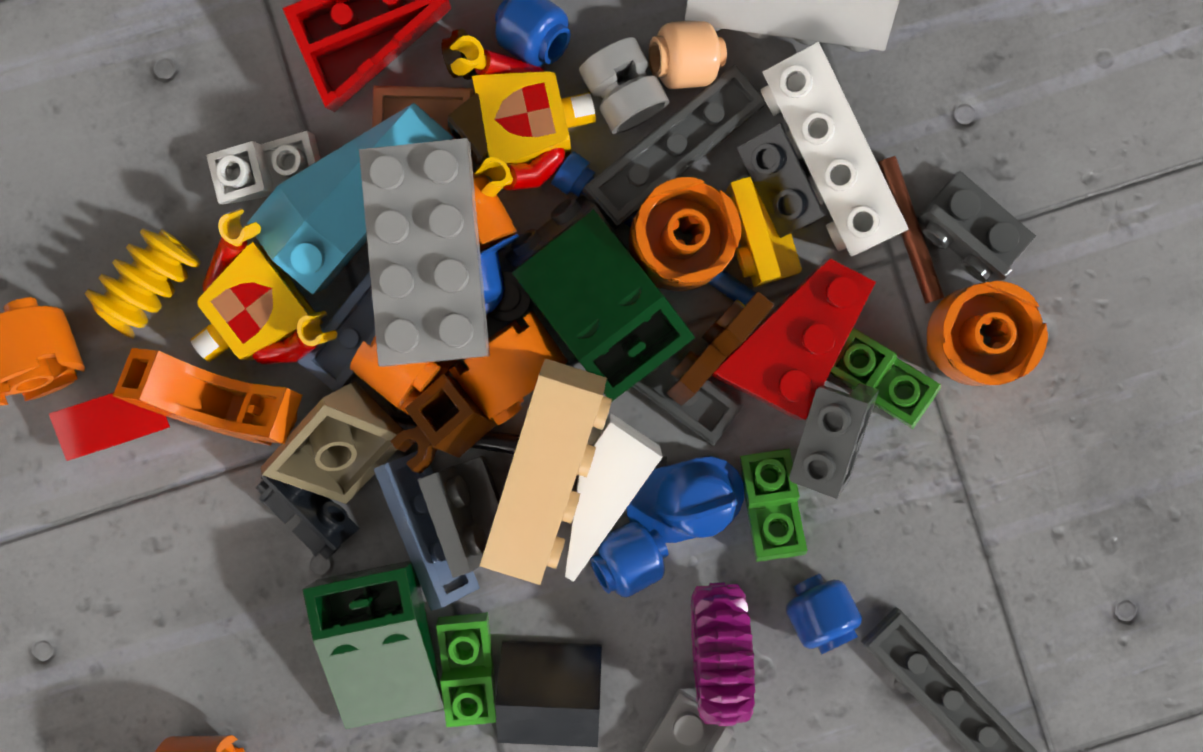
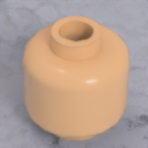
M678 21L667 23L660 28L657 36L652 37L650 40L648 53L650 70L653 76L660 78L661 82L668 89L708 86L716 79L719 68L725 66L727 59L726 43L722 37L717 36L714 27L708 22Z

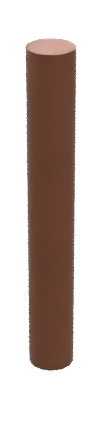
M892 156L877 163L909 230L901 233L924 302L927 304L942 299L944 294L897 158Z

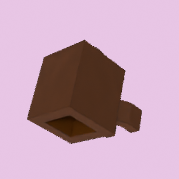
M443 374L405 408L417 424V427L400 432L390 442L395 449L403 452L408 450L412 444H418L417 454L406 464L412 471L421 474L431 465L438 449L460 458L497 424L492 418L488 419L456 380Z

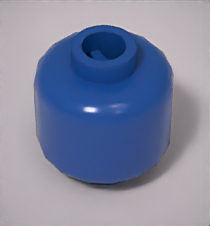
M504 0L496 11L495 35L497 43L519 60L540 67L546 63L553 64L566 51L571 38V32L568 29V17L564 10L550 0Z
M632 521L607 534L595 551V555L590 558V564L598 582L608 594L614 591L621 597L627 598L663 578L665 573L663 558L667 557L669 553L662 536L657 530L648 531L641 524Z
M817 574L793 587L797 596L787 603L786 613L804 647L808 649L818 648L822 655L858 637L855 629L860 626L862 616L843 581L833 579L824 582L821 574Z

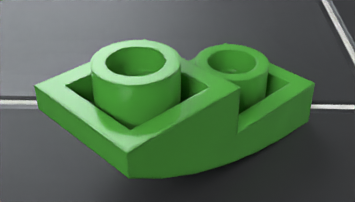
M854 327L830 374L853 390L859 383L878 389L879 392L875 405L911 429H914L941 389V384L898 359L895 352Z
M790 449L740 456L746 508L756 562L806 555L808 550L798 506L800 497L798 486L789 479L793 466Z
M488 612L438 617L436 628L442 665L440 683L446 727L496 723V688Z

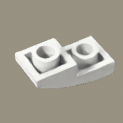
M309 131L300 132L264 144L250 141L206 155L218 204L222 205L268 197L279 184L320 160L315 135Z

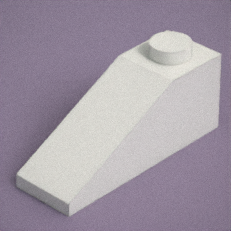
M611 412L607 416L603 430L592 427L587 444L596 447L587 478L578 475L576 492L581 494L572 520L565 577L573 582L662 459L661 448L658 444Z

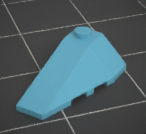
M412 103L279 184L250 218L247 225L257 222L261 227V231L256 238L272 261L312 295L328 288L367 241L359 149L452 140L454 137L416 103Z

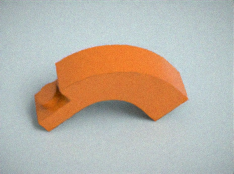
M131 348L113 393L114 397L158 414L213 432L271 446L272 442L285 444L290 431L297 421V410L303 396L287 387L253 384L231 379L193 366L159 350Z

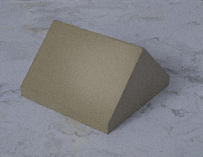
M354 381L323 397L287 437L285 444H281L260 467L263 476L347 504L375 474L374 468L385 464L398 450L395 449L390 441L404 430Z

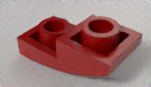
M113 393L48 413L66 461L170 428L166 416L114 397Z

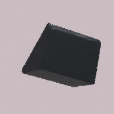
M503 640L495 704L497 742L598 747L602 645Z

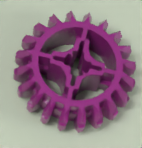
M725 582L709 583V586H696L691 596L690 606L693 671L699 716L705 724H718V726H734L736 723L747 722L754 713V694L756 691L754 682L753 635L751 634L746 595L738 584L725 585Z

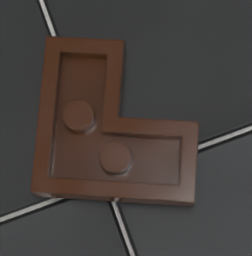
M759 291L745 305L736 299L701 337L708 343L702 352L697 356L690 350L670 374L677 381L666 394L680 406L684 405L700 390L726 357L747 339L774 307V304Z

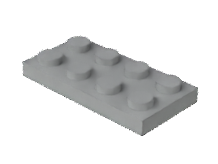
M467 138L359 149L378 366L386 367L489 357L470 142Z

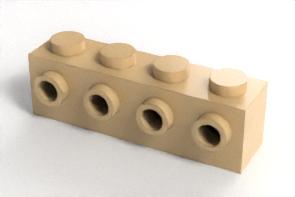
M545 358L480 567L541 585L546 566L554 569L557 568L565 543V539L558 537L557 533L561 521L572 523L581 494L572 491L577 475L587 478L596 450L595 446L587 444L592 427L603 430L611 406L612 398L603 396L606 377Z

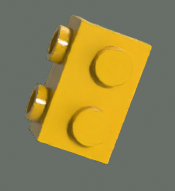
M751 176L731 182L725 194L733 201L741 221V247L736 249V254L743 276L745 278L751 277L753 287L755 288L799 274L802 271V267L792 235L790 233L783 238L779 237L752 182Z

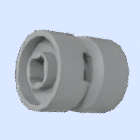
M633 37L619 40L599 50L579 68V73L591 96L602 98L599 110L612 134L628 131L646 122L669 104V99L657 77L645 73L649 62L636 38Z

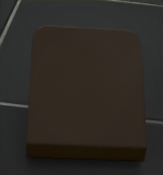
M476 93L448 115L447 130L455 139H468L471 147V158L476 165H481L487 158L488 149L479 94Z

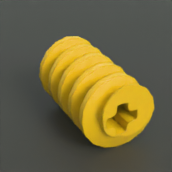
M142 228L140 234L147 243L146 248L143 249L129 243L126 249L134 261L129 264L115 258L112 262L120 277L115 279L101 274L98 279L107 291L101 294L88 289L84 293L93 305L94 311L117 331L134 339L135 334L131 326L144 328L149 321L144 310L157 313L161 309L162 305L157 295L171 298L175 293L173 284L169 279L185 282L189 275L183 264L191 267H198L201 264L199 258L185 244L163 229L159 233H155Z

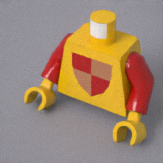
M466 35L458 38L450 46V49L462 52L467 59L457 58L451 64V70L454 74L460 76L469 73L475 68L478 74L472 76L475 93L479 94L489 158L483 161L474 172V175H486L492 179V182H489L481 192L487 196L494 197L502 188L505 190H520L540 187L562 166L565 157L571 154L568 128L596 122L591 93L561 98L555 73L550 71L544 72L539 66L528 64L510 56L486 49L483 50L481 43L475 37Z
M242 208L227 213L219 220L218 229L221 238L202 284L204 293L197 300L198 307L211 322V324L190 339L199 355L207 362H211L230 347L233 353L241 360H255L262 365L298 362V360L314 350L319 344L335 340L337 338L336 330L323 333L320 325L324 323L321 318L327 315L326 311L315 312L286 272L272 261L263 246L254 242L247 246V240L260 233V225L254 222L243 228L240 223V217L244 213Z

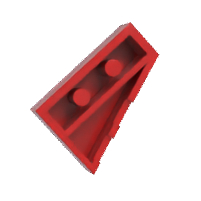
M301 0L282 9L325 108L335 113L452 8L449 0Z
M831 258L818 265L753 330L747 339L726 357L711 376L796 420L806 421L815 392L820 386L825 384L876 281Z

